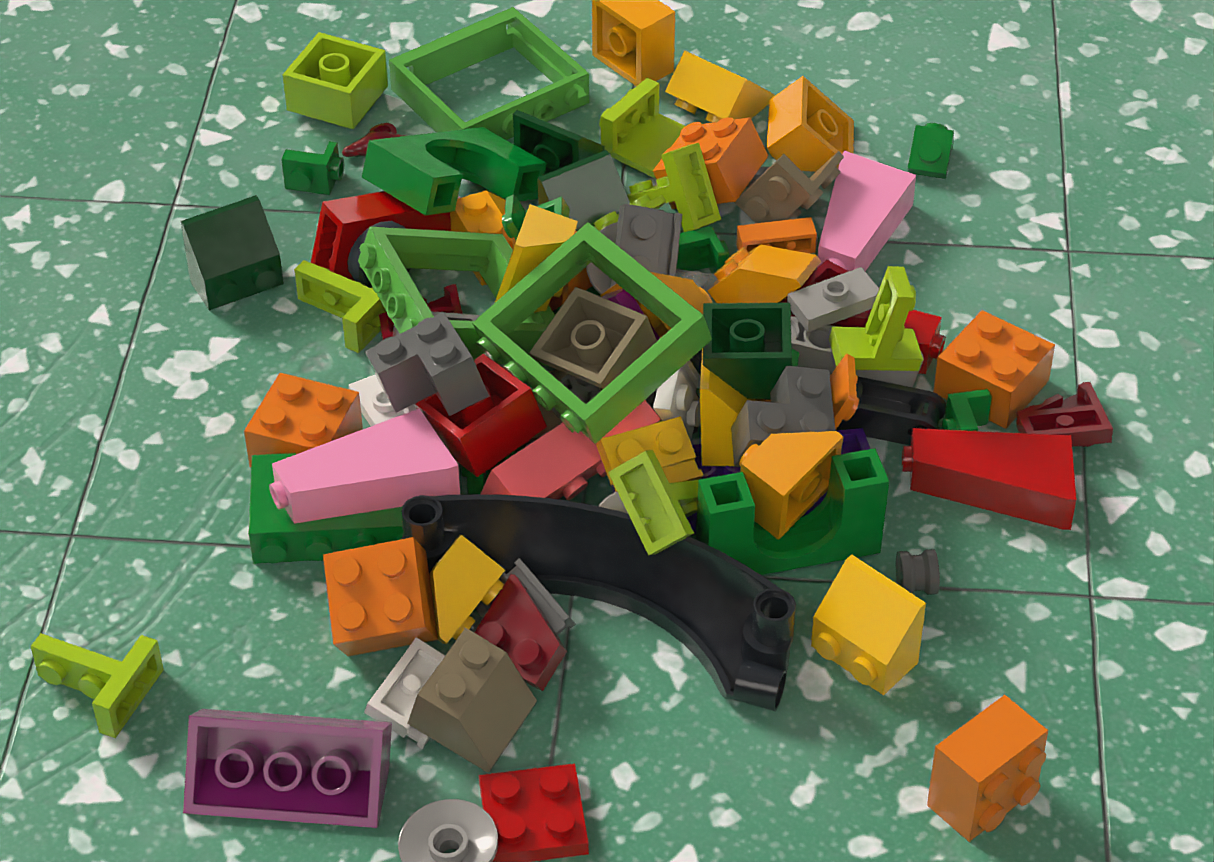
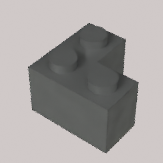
M444 312L435 317L426 318L419 322L417 326L394 337L386 338L376 346L365 351L376 377L396 413L435 393L449 416L489 397L470 352Z
M786 366L770 393L771 402L746 401L731 427L734 466L741 467L739 462L746 450L755 443L760 445L771 434L835 431L829 370Z

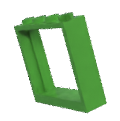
M514 7L389 59L391 90L435 132L484 127L503 139L508 140L514 137L513 113L516 110L548 122L589 103V73ZM511 48H515L553 82V84L467 122H464L426 86Z
M589 222L472 322L480 338L476 344L486 353L487 357L493 361L500 360L505 365V370L531 387L535 399L547 411L555 408L561 414L560 419L572 433L574 431L577 433L581 431L595 444L712 340L702 313ZM592 263L671 327V329L592 400L585 404L507 335L587 265Z
M369 227L365 242L359 247L361 253L358 262L400 334L417 326L422 320L434 317L405 268L479 272L496 298L513 249L503 234ZM548 305L546 311L532 313L507 337L530 356V351L553 320L555 314ZM449 320L470 352L473 360L482 354L486 355L476 344L480 338L472 324L474 321ZM498 359L494 361V362H496L497 364H503V363H502L500 360H498ZM535 360V361H536L537 363H539L541 366H549V365H546V364H544V363H542V362H539V361Z

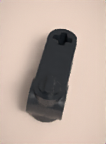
M858 376L856 384L857 397L859 398L858 407L851 419L848 421L842 420L835 431L863 428L866 437L911 446L913 428L920 429L922 425L925 426L924 429H940L938 423L946 413V402L940 395L931 391ZM925 403L929 404L927 413L923 412Z

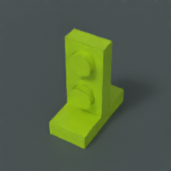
M699 143L687 145L662 154L667 176L656 179V186H653L651 179L629 186L630 193L627 196L630 203L645 195H648L651 200L663 195L666 203L675 201L678 213L682 214L681 224L684 232L696 230L721 220Z
M303 260L294 269L298 299L342 318L345 348L360 353L380 332L379 314L386 312L373 287L364 286L359 282L352 281L306 260Z
M887 267L865 328L832 327L828 340L836 367L845 354H849L855 358V370L919 371L923 357L914 330L904 329L908 312L914 309L916 303V290L913 285H910L904 267Z
M653 450L644 451L608 472L648 555L657 554L694 534L687 517L697 512L698 480L669 483Z
M42 633L39 634L30 646L38 676L50 684H62L79 690L86 696L95 699L92 702L99 733L115 739L164 670L158 640L144 635L138 638L122 662Z

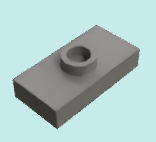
M860 267L788 294L787 303H790L792 313L807 332L872 309L879 288L864 269Z

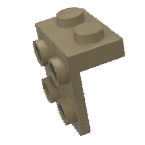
M838 151L808 178L783 154L734 203L755 223L796 219L801 214V211L798 209L800 206L807 210L823 194L819 186L821 185L825 189L840 174L841 171L836 166L844 156Z

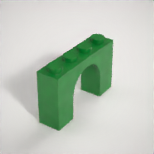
M484 127L369 140L362 178L426 216L455 211L462 179L481 185L505 200L506 197L515 195L519 202L538 199V177L544 175L547 163Z
M876 448L832 456L829 487L825 498L812 512L800 518L779 540L758 523L754 522L755 503L743 472L698 480L696 540L727 554L760 575L846 560L851 555L862 557L881 553L889 479Z
M296 453L252 455L248 535L253 564L323 561V554L401 540L403 537L402 507L294 524L285 508L279 510L276 507L270 493L269 484L274 483L272 463L294 456Z

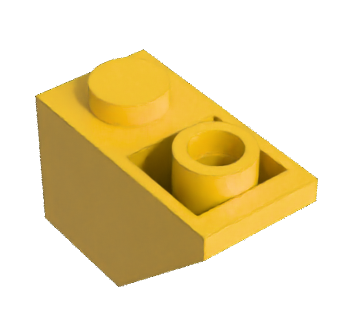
M463 535L455 540L429 573L437 638L443 644L448 643L451 638L457 640L465 628L470 629L476 621L470 616L472 611L480 601L488 606L504 585L499 580V577L505 569Z

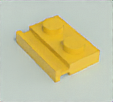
M681 416L605 437L596 444L611 485L614 484L609 476V471L649 450L654 451L669 483L699 480L703 476L702 470H698L695 462L696 455Z

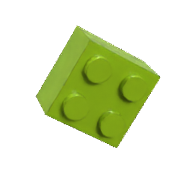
M321 32L316 34L282 74L287 111L354 129L388 87L385 50Z

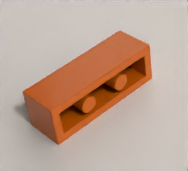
M811 217L738 225L736 245L738 251L745 247L748 253L760 244L804 253H816L817 232Z

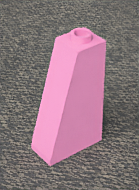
M844 151L842 154L844 158L838 167L841 172L834 182L819 242L818 258L821 260V263L817 268L823 262L829 260L848 271L860 267L866 271L913 206L916 175Z
M420 408L272 463L274 483L269 484L270 493L276 507L279 510L285 508L294 524L403 507L407 500L415 496L460 495L458 464Z

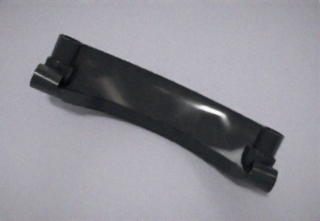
M421 495L407 500L401 510L403 537L401 539L414 537L425 549L429 573L455 540L463 535L504 568L505 574H508L517 566L514 562L520 558L550 594L578 596L602 601L648 619L666 630L691 651L710 674L723 697L772 711L777 710L783 695L789 666L790 647L794 637L796 602L794 597L788 592L780 589L762 575L727 554L688 536L657 554L648 555L629 514L572 501L516 495Z

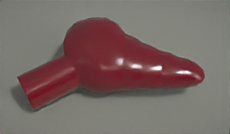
M381 123L372 127L358 141L346 146L342 150V155L344 157L366 155L369 140L406 135L397 134L396 127L391 123Z

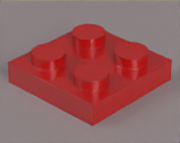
M575 763L479 775L482 809L493 819L498 834V848L492 862H533L589 855V842Z

